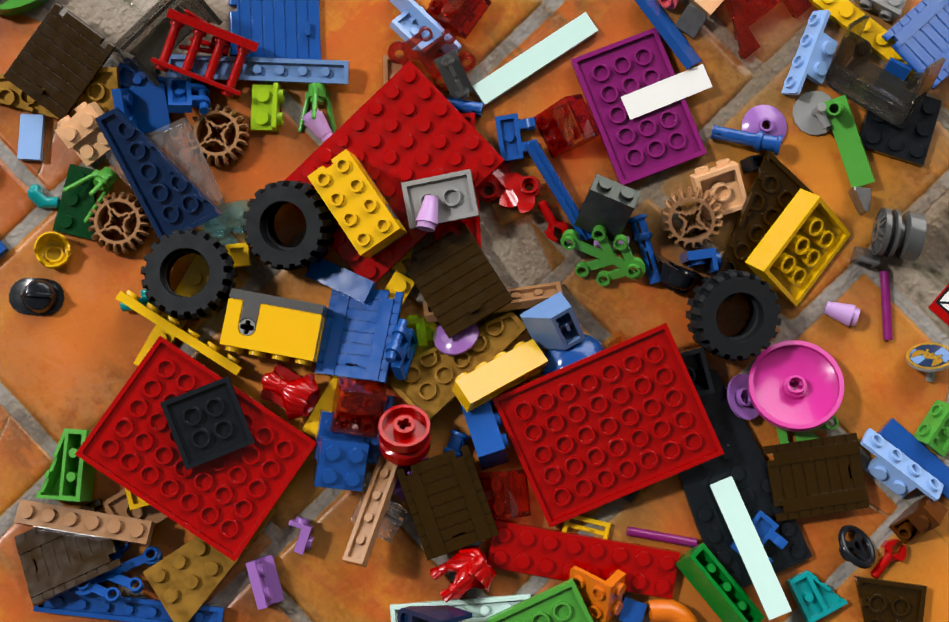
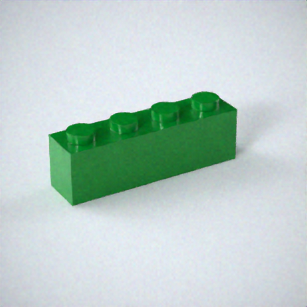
M704 543L689 549L675 563L722 622H761L765 618Z

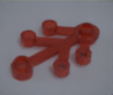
M422 26L418 33L406 42L395 41L389 46L387 53L393 63L404 66L410 59L420 60L434 79L435 86L438 89L447 87L445 82L441 85L437 83V80L442 78L433 62H435V59L445 55L443 53H436L438 49L445 44L450 45L454 43L456 37L451 29H445L441 36L422 50H414L413 48L421 41L427 42L432 39L433 33L428 26ZM424 30H428L430 32L429 36L427 37L421 36V33ZM446 34H452V38L450 40L444 39V36ZM402 50L404 53L398 57L395 55V52ZM462 51L457 55L465 71H470L475 67L476 59L472 52ZM465 59H470L471 63L469 65H463Z

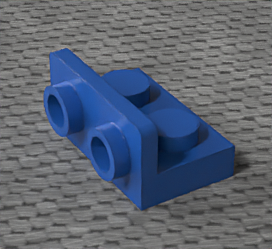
M716 247L687 251L680 254L681 264L688 263V267L704 264L706 274L719 271L718 267L721 266V256L719 252L716 253Z

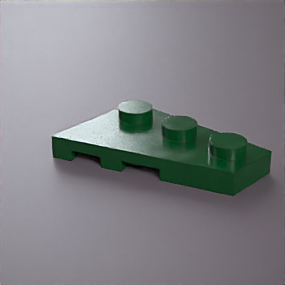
M70 164L64 188L91 174L94 170ZM94 178L68 192H62L53 231L93 240L91 236L96 231L91 232L88 228L94 225V223H84V219L97 198L96 193L93 196L89 195V192L95 187L93 183Z

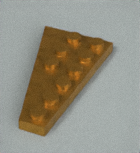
M101 68L68 114L71 118L76 114L74 109L83 102L87 104L96 102L104 113L114 109L111 89L121 88L119 68ZM0 74V103L59 119L4 78V74Z
M510 311L479 327L478 340L469 351L460 355H446L436 347L431 348L412 359L406 380L396 379L393 371L389 369L387 383L408 405H414L422 409L431 421L456 397L452 388L457 376L464 372L468 374L474 371L475 367L486 361L489 363L494 360L497 354L505 351L527 329L524 323Z
M274 507L270 510L235 562L199 537H195L143 571L173 622H189L197 614L201 606L213 594L237 561L245 554L249 546L277 514Z

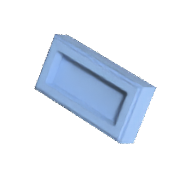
M20 114L18 160L43 161L46 116Z

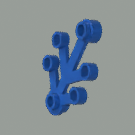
M114 541L118 553L111 556L112 561L118 558L121 560L124 552L130 548V543L119 547L121 541ZM150 546L144 550L142 555L121 563L122 567L87 582L84 587H76L73 591L79 596H88L94 593L106 598L110 603H117L121 599V592L116 587L107 589L99 585V583L108 580L128 588L132 593H140L144 588V583L138 577L128 578L121 574L144 564L151 567L163 559V553L158 547ZM151 552H155L154 557L148 558ZM139 582L138 588L132 589L133 584ZM117 592V595L110 599V594Z

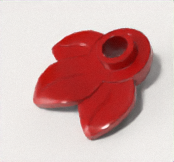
M509 163L502 164L478 186L479 198L482 201L493 202L497 198L500 199L506 189L500 184L499 178L511 173ZM489 187L493 192L490 195H486L484 189Z
M509 173L501 176L499 182L506 190L500 197L499 205L504 208L518 207L521 214L532 210L535 205V197L541 190L540 181L534 176L523 177L518 173ZM528 185L534 187L531 191H527L525 188Z

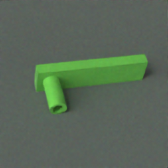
M842 95L823 102L827 106L825 111L832 124L831 129L851 187H861L875 182L847 96Z

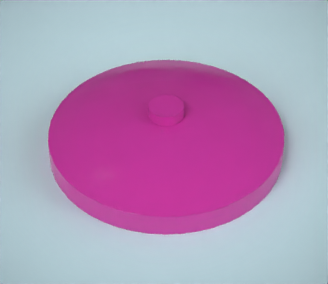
M788 340L768 347L756 358L748 378V393L755 410L768 423L783 430L803 432L824 425L835 415L844 396V379L837 362L824 349L809 342Z

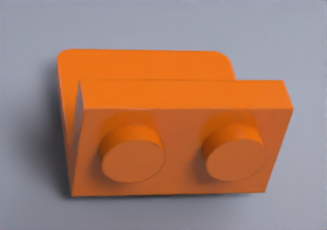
M577 566L570 569L569 579H574L592 618L599 622H609L615 615L618 616L623 608L622 595L626 590V584H624L626 573L617 570L605 581Z

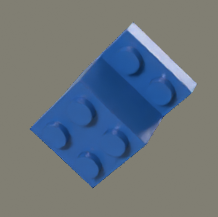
M321 410L316 437L317 444L314 450V457L317 460L314 486L362 492L369 444L365 441L367 416Z

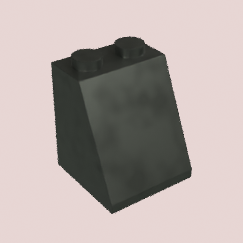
M596 174L574 226L592 233L596 225H602L607 230L606 235L609 241L614 242L615 237L622 234L635 208L640 192ZM596 231V234L603 235L602 232Z

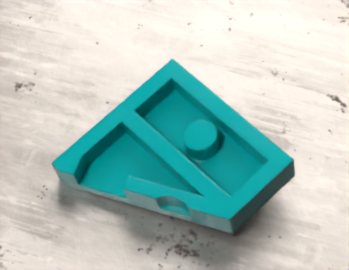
M804 570L785 581L805 622H815L848 604L843 597H839L828 585L820 582L808 570Z

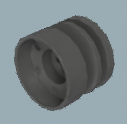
M881 208L877 213L872 229L871 250L873 255H884L889 258L895 253L898 259L916 261L921 254L926 238L927 221L923 213L906 211L902 216L901 211L898 209Z

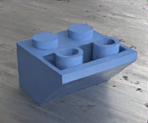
M561 292L520 314L531 339H534L540 349L567 350L586 339L571 305Z

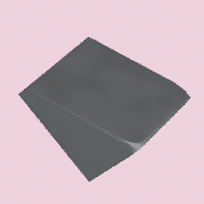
M688 4L675 26L693 39L708 16L691 4Z
M852 187L849 189L848 193L858 214L863 215L870 211L871 188Z
M855 246L851 262L873 268L880 264L879 256L873 255L872 250Z

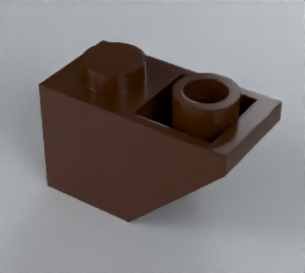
M926 495L905 510L890 524L889 528L904 544H907L939 526L948 510L939 500L933 501Z

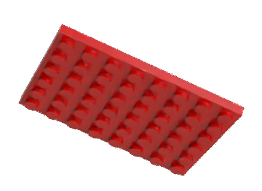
M409 60L284 181H302V183L313 185L307 176L321 166L326 168L333 164L331 159L347 149L358 157L408 231V234L373 258L368 259L359 255L337 220L333 219V225H337V232L332 233L331 237L335 241L331 247L356 274L377 283L430 233L417 228H409L402 182L470 169L474 189H476L505 160ZM293 204L294 207L304 216L300 208Z
M666 322L492 398L549 527L724 454Z
M159 336L75 455L235 562L317 442L233 385L255 443L186 470L160 403L222 379V377L162 336Z

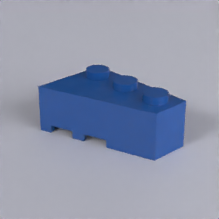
M493 399L468 413L461 405L482 470L509 462L505 449L509 447L506 434H500L498 426L502 425L498 412L493 413L491 405L494 404Z

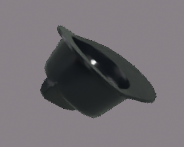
M653 253L657 259L663 262L660 278L667 289L680 294H687L696 279H703V276L699 273L679 266L657 253Z
M44 278L20 279L14 283L9 292V302L13 309L18 313L26 315H51L62 307L65 299L62 287L54 280Z

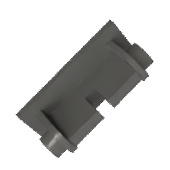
M453 50L435 59L434 61L451 97L460 98L461 100L467 99L469 97L468 93L474 90L456 51Z

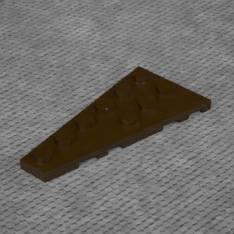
M770 151L765 152L722 255L721 266L718 267L719 271L724 272L725 269H733L753 274L754 272L745 263L747 258L800 188L813 193ZM736 293L729 295L724 300L730 301Z
M854 576L864 622H923L927 586Z

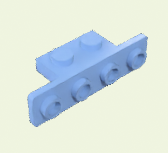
M389 0L401 12L399 16L391 21L389 27L421 57L435 46L439 47L445 54L455 50L458 55L462 47L461 44L439 22L435 21L423 7L419 6L414 0Z
M818 10L811 13L796 55L792 60L788 76L784 81L781 91L783 95H799L806 78L815 84H823L838 46L837 41L824 33L831 14L830 11Z
M871 428L865 431L860 444L876 456L865 467L868 473L901 498L916 488L933 501H937L940 498L944 487L943 483L885 440L880 434Z

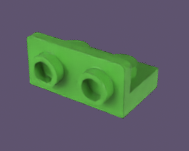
M936 400L913 436L937 455L944 458L949 451V403Z

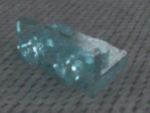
M245 199L216 205L223 214L205 222L203 232L215 239L224 237V233L233 232L234 234L246 233L243 232L242 225H246V219H243L244 211H249L248 201Z

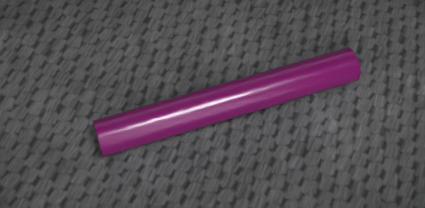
M880 271L883 340H893L889 271Z
M627 526L626 530L627 536L688 547H695L697 545L696 538Z

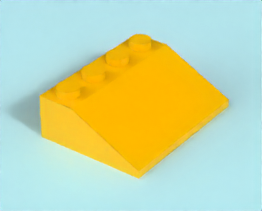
M800 188L745 263L757 276L761 277L763 281L768 282L775 291L797 307L850 237L851 233L821 196Z

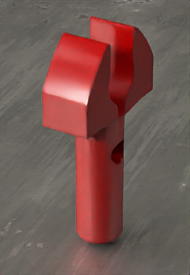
M542 200L538 203V206L548 224L547 230L543 232L546 238L558 242L553 233L555 230L554 226L560 229L561 234L568 230V226L565 221H556L546 200Z
M898 539L884 541L881 545L884 549V556L870 572L871 576L878 579L891 561L898 560L902 562L906 557V545H901L896 553H892V547L898 542Z

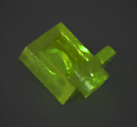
M419 314L405 316V320L408 321L407 327L416 326L419 347H428V341H432L430 327L425 326L424 317L419 318Z

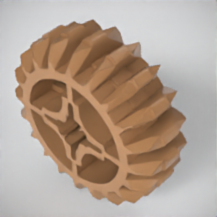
M217 104L215 111L210 107L209 112L205 115L199 111L201 115L199 119L196 116L192 117L196 124L188 125V128L193 131L187 133V137L193 139L188 142V146L195 147L192 153L199 155L198 159L201 162L206 159V163L211 166L215 160L216 166L220 167L222 160L226 165H230L229 158L237 161L238 158L235 155L237 152L240 155H244L245 152L241 149V146L248 147L249 145L243 140L250 138V134L244 132L249 127L247 124H242L245 119L243 116H238L237 110L234 109L230 112V107L227 105L222 110L221 106ZM225 119L230 122L228 124L215 125L212 121ZM207 126L208 134L203 138L204 141L201 142L202 131ZM213 128L217 132H220V135L222 136L221 138L224 141V143H222L220 139L216 138V133L214 132ZM236 129L235 140L230 146L228 138L233 133V130ZM215 146H222L225 151L210 152L206 149H208L209 147L213 148Z
M688 186L687 193H684L682 188L678 189L679 196L671 193V200H665L664 205L666 207L661 209V214L665 216H662L660 222L665 224L662 228L663 231H669L667 237L669 239L676 237L674 241L676 245L683 241L684 248L688 246V243H692V247L695 249L697 242L705 246V239L712 242L714 240L713 234L719 235L720 230L718 227L723 226L721 218L724 217V212L719 211L722 208V204L715 203L717 197L714 195L708 198L710 195L709 190L701 194V187H697L696 192H692L691 186ZM686 202H695L694 205L689 207L683 205ZM703 206L707 207L711 213L712 218L710 222L706 221V217L701 215ZM674 212L683 220L681 229L673 220ZM696 213V220L693 218V220L688 222V215L691 216V214ZM693 228H698L701 230L699 232H689Z
M112 192L111 199L104 195L102 197L103 204L98 201L95 202L96 206L99 207L97 211L95 209L90 210L95 216L94 218H88L89 222L94 223L88 230L91 232L96 231L91 238L98 240L97 245L99 247L105 246V251L107 252L113 249L115 254H119L122 249L123 253L127 254L129 253V246L133 250H137L136 242L143 245L145 242L141 237L143 235L149 237L150 235L145 231V228H152V225L146 222L149 219L139 200H135L133 194L127 197L125 192H121L119 197L115 192ZM122 205L130 206L133 211L120 214L115 207ZM108 213L109 221L104 225V219ZM118 218L124 220V222H121L123 223L122 228L116 226V224H119L117 223ZM137 218L136 228L134 232L131 233V225L136 221ZM119 232L125 239L113 241L107 235Z

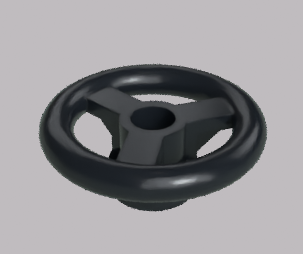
M853 525L843 526L838 534L840 555L844 560L851 562L859 568H870L876 559L872 542L858 527ZM847 532L854 533L852 541L845 539ZM862 541L867 548L868 556L863 550V545L861 544Z

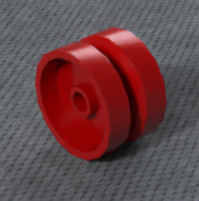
M407 404L393 406L382 414L378 424L379 447L381 454L387 461L395 465L409 466L417 464L427 456L431 445V424L428 415L422 409Z

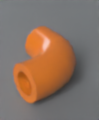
M654 599L647 601L650 622H697L695 615L689 608L676 600Z

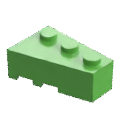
M64 428L53 454L54 459L51 467L46 471L45 481L35 498L76 502L92 501L95 468L75 455L92 430Z

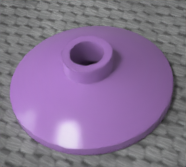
M758 105L751 108L744 115L741 131L756 134L757 131H763L764 134L777 137L783 135V141L787 132V123L785 117L777 108L770 105ZM767 122L770 126L769 129H764L762 123Z
M440 324L436 326L433 333V341L436 348L446 355H460L469 351L476 344L479 337L477 324L472 325L451 339L447 337Z
M748 374L734 376L727 388L729 406L733 413L743 420H751L759 415L749 397Z

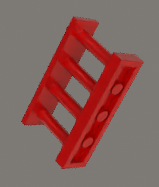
M169 8L166 17L171 19L170 24L172 25L160 59L151 58L150 62L155 63L154 68L166 73L168 69L218 87L222 89L221 94L234 98L235 94L240 96L241 91L235 89L247 54L250 55L251 51L256 52L259 43ZM184 25L193 27L192 32L194 35L181 68L168 62L180 29ZM208 33L216 36V45L204 76L191 72L201 41ZM229 42L238 45L237 50L239 51L228 82L225 85L214 81L213 78L225 45L228 46Z

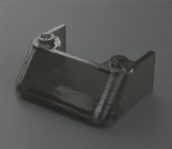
M159 0L114 44L116 46L114 52L143 80L157 87L160 84L157 78L161 75V70L154 68L155 63L150 61L152 57L160 59L172 25L170 24L171 19L166 17L169 8L186 14L184 10L188 9L208 23L216 25L223 23L204 0ZM184 25L180 29L173 50L190 33H193V27Z
M864 15L848 25L827 71L826 83L834 91L841 95H846L848 99L893 125H899L909 118L930 91L946 59L941 57L926 67L924 72H916L911 75L907 82L901 80L869 61L872 55V46L869 41L860 37L869 19V16Z

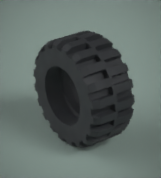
M277 181V183L265 185V189H259L254 193L256 199L249 200L247 206L250 209L249 211H244L243 219H246V225H242L243 232H247L248 238H245L246 244L252 245L251 253L255 257L261 256V263L264 265L271 264L273 269H284L286 271L308 267L319 262L320 257L326 256L329 252L327 247L332 246L335 241L331 236L332 233L337 232V225H333L335 217L313 185L302 183V181ZM286 203H292L299 207L306 219L305 237L296 247L284 245L278 239L274 230L275 215L279 208Z
M178 229L172 231L170 236L164 234L160 237L161 242L159 244L154 242L150 246L153 251L150 255L146 253L143 259L147 263L146 267H141V274L145 277V279L141 280L142 287L147 290L145 294L148 300L152 301L158 310L177 319L198 321L199 318H209L214 311L219 312L223 309L221 305L225 301L228 302L230 289H235L236 286L233 279L237 277L236 269L233 268L234 260L228 254V250L224 245L205 232H197L194 229H186L185 231ZM187 254H197L208 263V282L198 294L191 297L180 296L171 288L170 271L179 258Z
M725 269L724 272L717 271L712 273L711 278L706 276L701 280L703 285L701 287L696 286L692 292L695 293L693 299L689 298L687 305L691 306L690 311H686V318L691 322L687 324L689 332L694 334L692 336L694 341L704 347L705 351L728 361H736V359L745 361L749 359V355L753 357L760 355L761 348L767 349L771 345L769 342L771 337L776 338L778 334L775 331L776 326L781 325V318H778V313L782 312L781 305L775 302L779 298L776 292L770 291L772 286L768 282L762 281L761 277L740 270ZM734 293L742 294L746 297L750 306L749 321L738 334L725 336L719 331L716 323L718 307L729 295Z

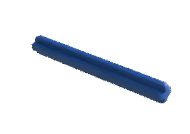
M531 140L525 145L527 152L574 229L579 233L581 240H589L592 238L591 232L574 226L580 212L537 140Z

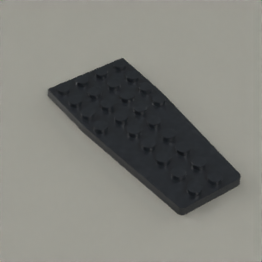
M711 369L709 371L715 393L700 396V399L724 454L678 473V477L702 542L736 583L743 588L752 584V581L741 556L729 547L734 540L709 486L713 483L732 476L750 518L752 519L761 510L779 525L775 532L788 541L783 549H779L769 539L763 545L767 556L773 560L771 565L775 573L811 558L812 554L796 519L776 522L775 514L783 513L782 506H773L766 460L744 420L737 417L731 410L727 399V389L717 371Z

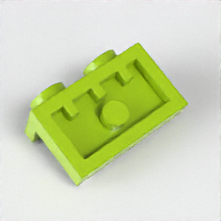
M273 83V85H252L251 131L279 132V126H283V112H280V103H284L285 93L279 83Z

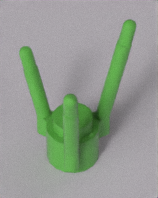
M310 83L308 85V92H305V102L299 122V133L303 130L305 122L302 117L307 114L309 104H312V119H316L317 105H323L324 101L326 102L332 133L336 131L330 101L331 93L327 92L325 84Z
M104 167L101 171L95 169L91 174L63 188L62 191L68 192L94 178L93 183L95 187L89 192V195L93 196L98 190L103 191L97 200L102 203V197L104 195L107 196L114 188L113 184L118 180V177L109 167ZM94 204L91 209H95L97 211L99 207L96 206V204ZM89 211L84 219V223H88V218L94 215L91 211Z

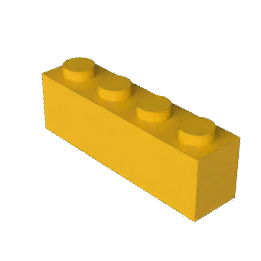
M534 339L527 342L521 341L513 347V350L507 353L502 351L489 363L486 361L475 367L474 371L468 374L464 372L457 376L452 391L468 413L492 398L544 371L548 359Z

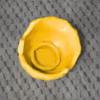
M55 231L43 233L34 244L35 256L38 262L46 268H60L70 258L71 247L67 238Z

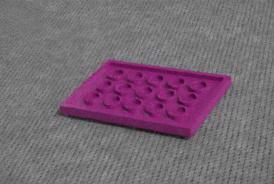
M656 28L571 59V65L620 184L626 186L707 154L685 98L630 120L622 102V96L675 75Z

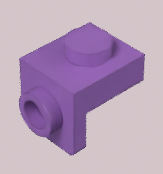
M297 516L296 519H290L288 525L301 529L294 552L303 555L306 550L310 551L315 537L311 535L314 525L309 524V519Z

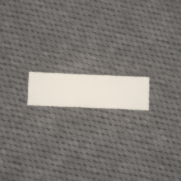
M701 64L624 95L621 99L630 120L713 86L704 65Z

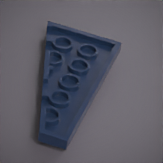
M114 108L95 118L160 242V237L164 234L170 236L174 230L180 229L185 231L186 229H194L223 214L119 108Z

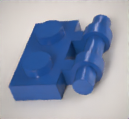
M167 78L168 113H192V107H197L200 113L204 115L209 112L211 101L208 97L210 95V88L207 83L202 81L191 83V78Z
M399 319L398 324L394 326L392 341L388 343L386 348L387 355L385 360L390 363V368L398 380H406L418 345L415 332L411 328H406L408 321L405 319Z

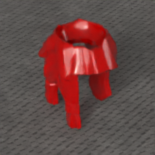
M280 361L274 367L273 372L266 373L261 379L263 390L260 397L285 408L289 421L307 417L319 401L320 389L314 374H307L301 377Z
M479 546L464 547L445 563L430 569V575L434 580L439 579L448 571L457 572L454 582H451L447 589L440 592L441 598L446 603L451 599L461 600L473 588L484 589L489 592L497 573L494 572L492 566L487 565L488 559L486 554L479 550Z

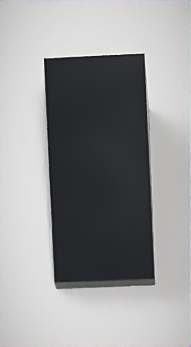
M765 154L753 155L741 160L740 165L743 175L758 171Z

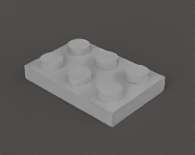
M470 169L401 183L410 229H416L417 223L415 220L425 195L439 198L438 224L479 216Z

